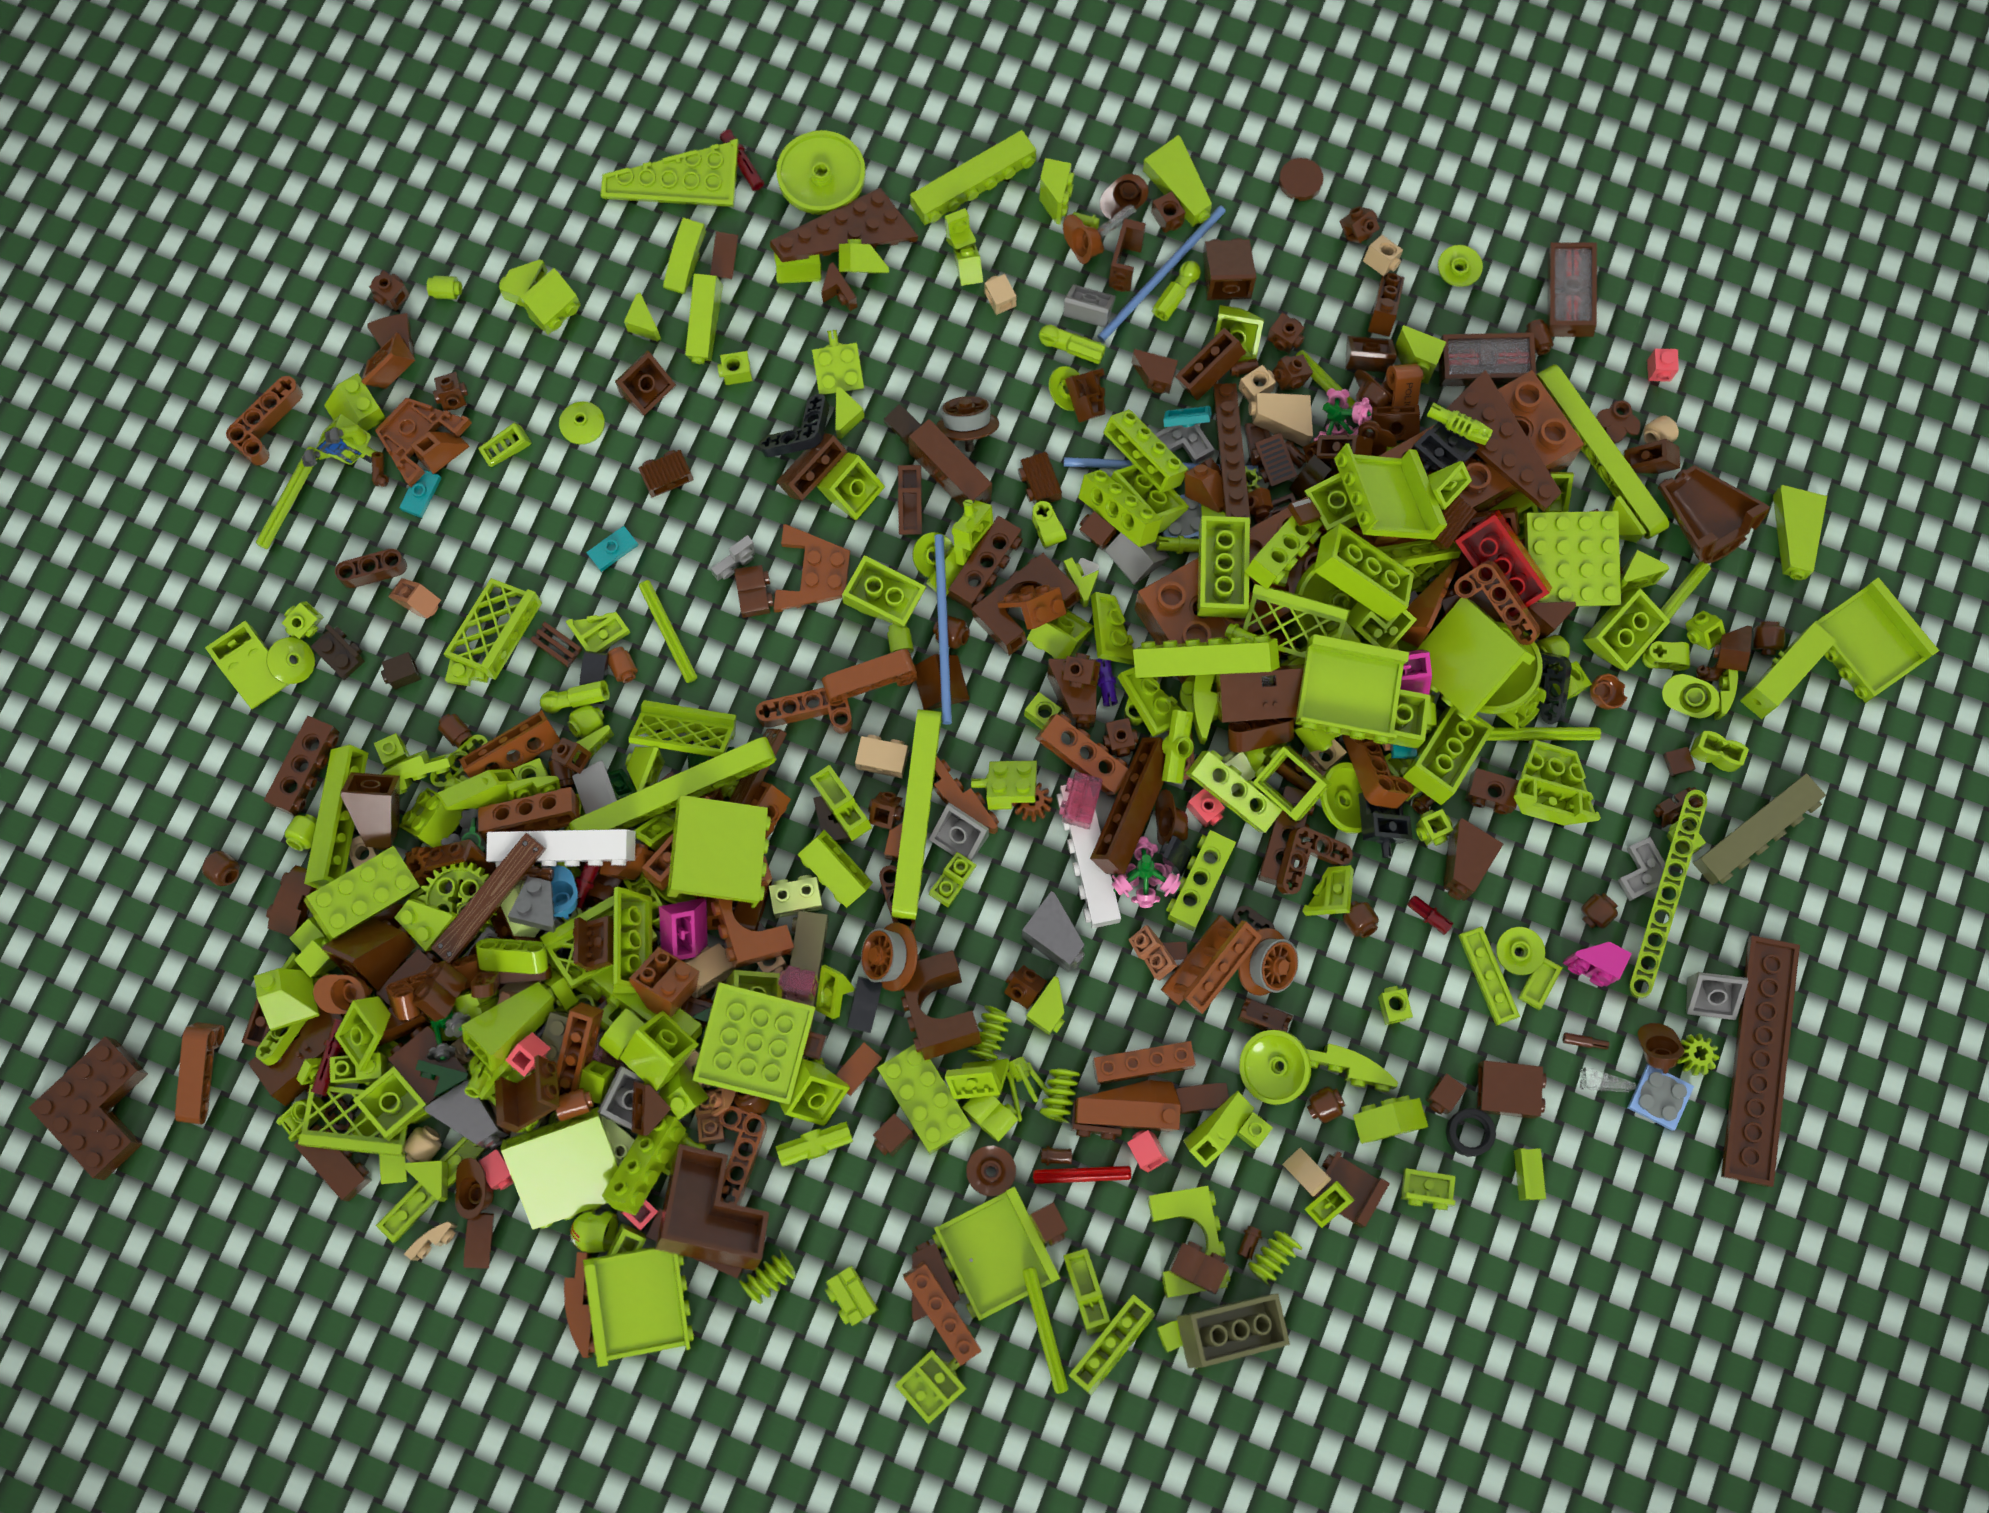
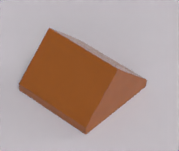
M396 332L367 361L361 380L363 384L386 389L415 361L400 334Z

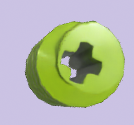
M986 1005L984 1008L989 1013L981 1014V1018L985 1022H979L977 1025L982 1030L979 1031L982 1043L972 1046L976 1050H968L967 1052L985 1060L998 1059V1056L993 1051L1002 1049L997 1044V1041H1005L1000 1032H1008L1009 1029L1003 1024L1004 1022L1011 1023L1012 1020L1005 1012Z
M1061 1068L1049 1070V1074L1055 1079L1047 1080V1084L1052 1088L1045 1089L1044 1093L1050 1098L1042 1099V1103L1048 1108H1041L1040 1113L1049 1119L1069 1123V1121L1063 1118V1115L1071 1114V1111L1066 1109L1065 1106L1073 1105L1074 1103L1068 1099V1096L1076 1094V1092L1070 1089V1086L1078 1085V1082L1073 1080L1072 1077L1080 1076V1073Z
M1274 1231L1273 1235L1276 1240L1270 1238L1267 1240L1270 1248L1265 1246L1260 1248L1264 1256L1255 1254L1254 1258L1257 1264L1253 1262L1248 1263L1251 1272L1269 1287L1268 1279L1277 1280L1273 1272H1284L1280 1264L1283 1263L1289 1266L1290 1263L1286 1258L1287 1255L1296 1257L1293 1248L1303 1249L1301 1245L1285 1232Z
M781 1250L780 1259L775 1255L771 1256L772 1265L766 1261L763 1262L764 1271L758 1267L755 1269L756 1277L748 1273L747 1284L741 1279L739 1280L749 1297L759 1304L763 1303L762 1294L768 1298L771 1297L770 1288L776 1292L780 1290L778 1282L783 1285L788 1284L786 1276L792 1279L796 1278L792 1264Z

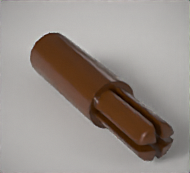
M1566 1032L1563 1034L1562 1041L1565 1044L1606 1050L1609 1048V1041Z

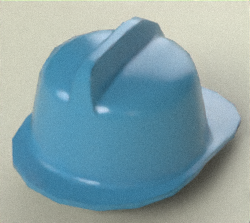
M557 865L556 867H551L554 870V878L551 881L554 917H563L567 920L569 919V914L578 905V890L571 871L564 866Z

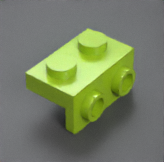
M1405 1168L1401 1199L1408 1200V1205L1423 1206V1203L1433 1204V1209L1448 1210V1207L1455 1206L1456 1200H1453L1455 1176Z

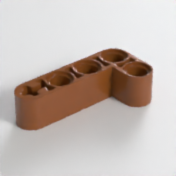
M290 376L279 378L226 430V437L230 443L254 465L260 466L265 464L270 456L269 451L260 439L302 399V389L294 378ZM276 403L273 408H269L272 404ZM260 419L258 423L253 424L255 420ZM240 435H243L240 440H236ZM259 449V451L256 454H252L253 451Z
M1483 562L1456 581L1454 590L1461 598H1469L1483 590L1520 644L1530 645L1539 637L1540 627L1495 562ZM1483 567H1488L1492 570L1493 576L1491 579H1487L1482 575ZM1464 580L1472 584L1473 589L1471 592H1467L1462 588ZM1497 587L1504 588L1506 598H1498L1495 594V589ZM1510 607H1515L1519 610V618H1512L1509 615ZM1523 619L1526 620L1523 624L1517 627L1516 624L1520 623ZM1525 629L1533 631L1531 635H1523Z
M902 649L828 674L821 681L829 702L834 703L894 682L898 686L909 685L917 680V671L909 650Z
M824 688L763 701L756 707L757 719L766 728L827 714L830 716L833 730L839 734L849 732L853 726L848 699L837 703H830ZM811 700L820 702L815 708L807 706ZM789 705L796 706V710L792 713L784 711ZM776 708H779L780 716H778ZM766 711L770 712V717L765 718ZM842 716L848 719L843 725L835 722L838 717Z
M1342 734L1365 799L1375 806L1400 807L1413 794L1414 788L1412 784L1403 777L1391 776L1380 744L1372 746L1361 745L1353 741L1348 735Z
M477 954L456 959L451 964L467 978L463 990L471 987L470 983L479 970ZM426 971L395 981L386 986L392 1011L399 1020H409L421 1013L420 1009L413 1004L415 990L425 981Z
M196 1022L187 1026L184 1030L175 1119L177 1122L202 1125L207 1119L214 1049L220 1047L225 1034L223 1025Z
M730 1106L729 1109L720 1114V1123L728 1130L739 1133L725 1170L720 1201L726 1202L723 1196L730 1194L732 1187L727 1186L728 1182L735 1186H740L739 1190L733 1188L732 1196L735 1197L734 1202L729 1201V1203L740 1205L767 1132V1123L758 1114L747 1113L740 1108ZM736 1112L738 1114L737 1122L728 1125L725 1120L727 1114ZM753 1120L761 1122V1129L756 1133L749 1131V1124ZM744 1144H751L753 1147L751 1155L743 1157L740 1153V1148ZM737 1167H741L744 1170V1176L741 1180L734 1181L731 1176L732 1171Z

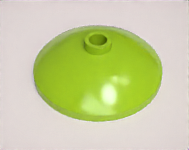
M1343 762L1329 768L1323 776L1332 785L1320 798L1322 808L1329 821L1339 830L1351 834L1362 832L1358 794L1362 793L1361 786L1352 763Z
M1281 1030L1260 1032L1246 1043L1240 1056L1239 1069L1245 1087L1255 1098L1264 1103L1280 1105L1291 1102L1304 1092L1311 1076L1309 1054L1301 1041L1288 1032ZM1280 1061L1284 1064L1283 1070H1280L1278 1067Z

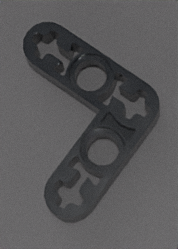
M816 394L808 399L801 428L771 434L762 438L759 442V448L765 457H775L811 449L822 442L830 404L823 394Z
M1540 651L1543 665L1542 676H1545L1543 689L1546 691V699L1544 703H1541L1540 716L1545 723L1554 724L1561 721L1565 716L1572 667L1567 657ZM1559 663L1563 670L1559 671L1557 667H1549V664ZM1553 684L1560 686L1561 693L1559 696L1552 694L1551 686ZM1553 709V712L1557 713V716L1552 717V714L1549 713V710Z

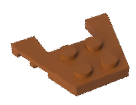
M405 398L375 431L404 480L412 487L425 472L410 460V457L415 453L410 445L427 432H435L440 426H443L458 438L472 422L465 416L460 417L451 414L449 411H441L433 408L431 405Z
M783 524L782 547L805 549L800 591L776 590L774 612H783L784 609L793 607L800 608L802 605L811 603L818 604L841 599L848 582L850 550Z

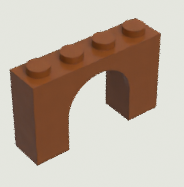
M764 856L763 862L767 863L766 857ZM768 863L765 877H762L761 886L764 887L768 886L772 880ZM712 898V912L714 916H718L720 925H718L719 935L721 939L726 941V957L728 962H732L734 969L790 954L793 950L794 945L787 924L764 931L748 930L736 921L732 912L733 900Z

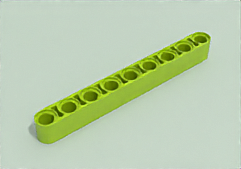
M1553 364L1537 373L1536 376L1583 441L1584 446L1581 450L1614 497L1621 496L1647 532L1644 538L1650 539L1669 528V521L1664 512L1561 368Z
M917 710L891 916L894 918L912 920L917 918L942 712Z
M761 737L571 821L568 825L570 830L628 829L676 808L680 795L691 797L703 796L775 763L777 759L767 737Z
M1692 790L1687 793L1680 812L1629 985L1630 993L1638 999L1648 997L1655 983L1707 806V796L1700 790ZM1692 797L1699 798L1702 801V806L1699 808L1691 807L1689 799ZM1691 820L1695 823L1696 827L1692 831H1687L1682 827V822ZM1677 843H1685L1689 851L1685 854H1680L1676 851L1675 845ZM1673 865L1678 866L1682 870V875L1673 877L1669 874L1668 868ZM1666 888L1672 889L1675 892V898L1672 900L1664 899L1661 894L1662 890ZM1659 911L1665 912L1668 915V921L1666 923L1657 922L1654 917L1655 914ZM1653 934L1658 935L1662 940L1661 945L1657 947L1651 946L1648 943V937ZM1643 958H1651L1655 963V967L1651 970L1644 969L1641 966ZM1644 981L1648 985V991L1645 993L1636 992L1634 983Z

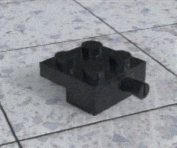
M1438 422L1413 445L1412 449L1417 450L1427 474L1429 471L1434 473L1459 461H1463L1465 464L1477 452L1479 447L1464 436H1460L1458 433L1455 434L1452 430H1447L1445 424Z
M1363 792L1359 793L1363 840L1375 841L1381 844L1382 858H1391V843L1401 844L1413 840L1410 816H1404L1403 804L1398 808L1375 806L1365 799Z

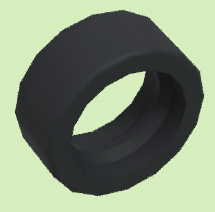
M1475 1108L1464 1109L1454 1114L1448 1121L1446 1128L1447 1141L1451 1148L1460 1155L1467 1157L1479 1156L1487 1152L1494 1144L1496 1138L1495 1124L1484 1111ZM1465 1118L1477 1119L1485 1128L1484 1141L1477 1147L1465 1146L1457 1137V1126Z

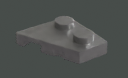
M528 876L508 915L509 921L555 932L553 887L551 881Z

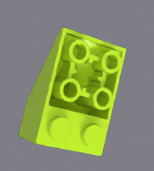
M246 621L205 647L217 666L252 710L289 685L278 681L272 676L266 661L269 649L255 629Z

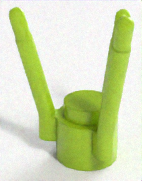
M1024 1057L1011 1061L1006 1075L1010 1084L1014 1108L1018 1112L1016 1116L1019 1122L1022 1121L1014 1079L1017 1082H1024L1034 1102H1037L1038 1098L1028 1080L1030 1074L1043 1091L1048 1089L1034 1071L1031 1063H1027Z

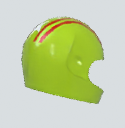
M588 1211L579 1215L571 1226L570 1235L573 1244L579 1250L586 1253L608 1251L617 1233L618 1216L610 1211L604 1212L602 1215H596L595 1211ZM608 1223H609L608 1231H607V1233H606V1235H605V1237H604L606 1227H607V1225H608Z

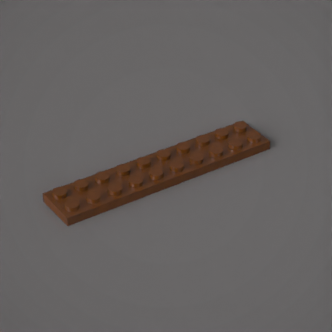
M1752 935L1748 937L1744 978H1748V984L1740 1006L1721 1171L1722 1178L1774 1187L1800 945Z

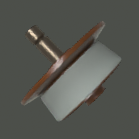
M965 396L945 402L940 408L943 419L936 424L950 440H964L965 451L972 452L974 451L973 440L994 433L999 428V419L990 414L991 403L987 399Z

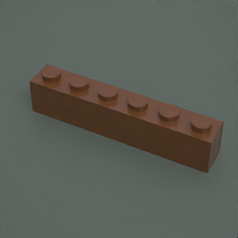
M1161 737L1142 738L1090 857L1106 874L1125 875L1162 788L1166 755L1162 750L1163 739Z

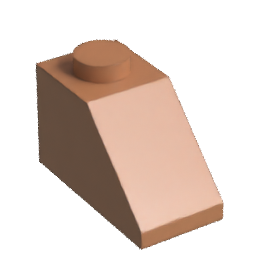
M401 578L388 596L414 614L426 619L435 614L441 599L420 583Z

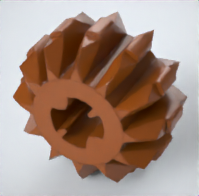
M1038 783L1036 786L1037 801L1034 806H1030V803L1012 804V806L1018 807L1015 810L1016 815L1023 813L1022 820L1026 821L1028 816H1031V821L1036 822V815L1044 819L1045 814L1043 811H1051V807L1047 804L1052 803V797L1047 796L1049 794L1048 788L1041 791L1042 783Z
M428 846L412 848L411 852L405 853L407 860H404L420 887L430 885L426 878H435L433 870L442 872L440 867L431 870L425 868L429 852L431 851V848Z

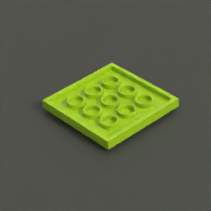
M1618 511L1524 514L1525 548L1552 586L1550 593L1535 603L1576 602V607L1621 605Z
M718 982L692 1081L790 1105L816 1007Z

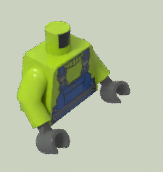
M340 414L322 432L316 446V452L312 449L306 450L302 456V461L305 467L316 465V458L322 460L329 457L351 465L358 458L371 463L372 453L377 451L367 446L371 438L370 433Z

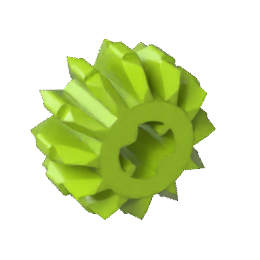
M1690 1034L1686 1036V1041H1680L1684 1048V1054L1679 1059L1678 1064H1685L1683 1067L1684 1072L1691 1069L1693 1076L1698 1075L1699 1072L1702 1075H1706L1709 1069L1713 1070L1716 1068L1713 1061L1719 1060L1720 1057L1713 1054V1051H1716L1718 1047L1710 1046L1712 1038L1704 1040L1702 1034H1697L1695 1037ZM1699 1052L1700 1057L1695 1058L1694 1053Z

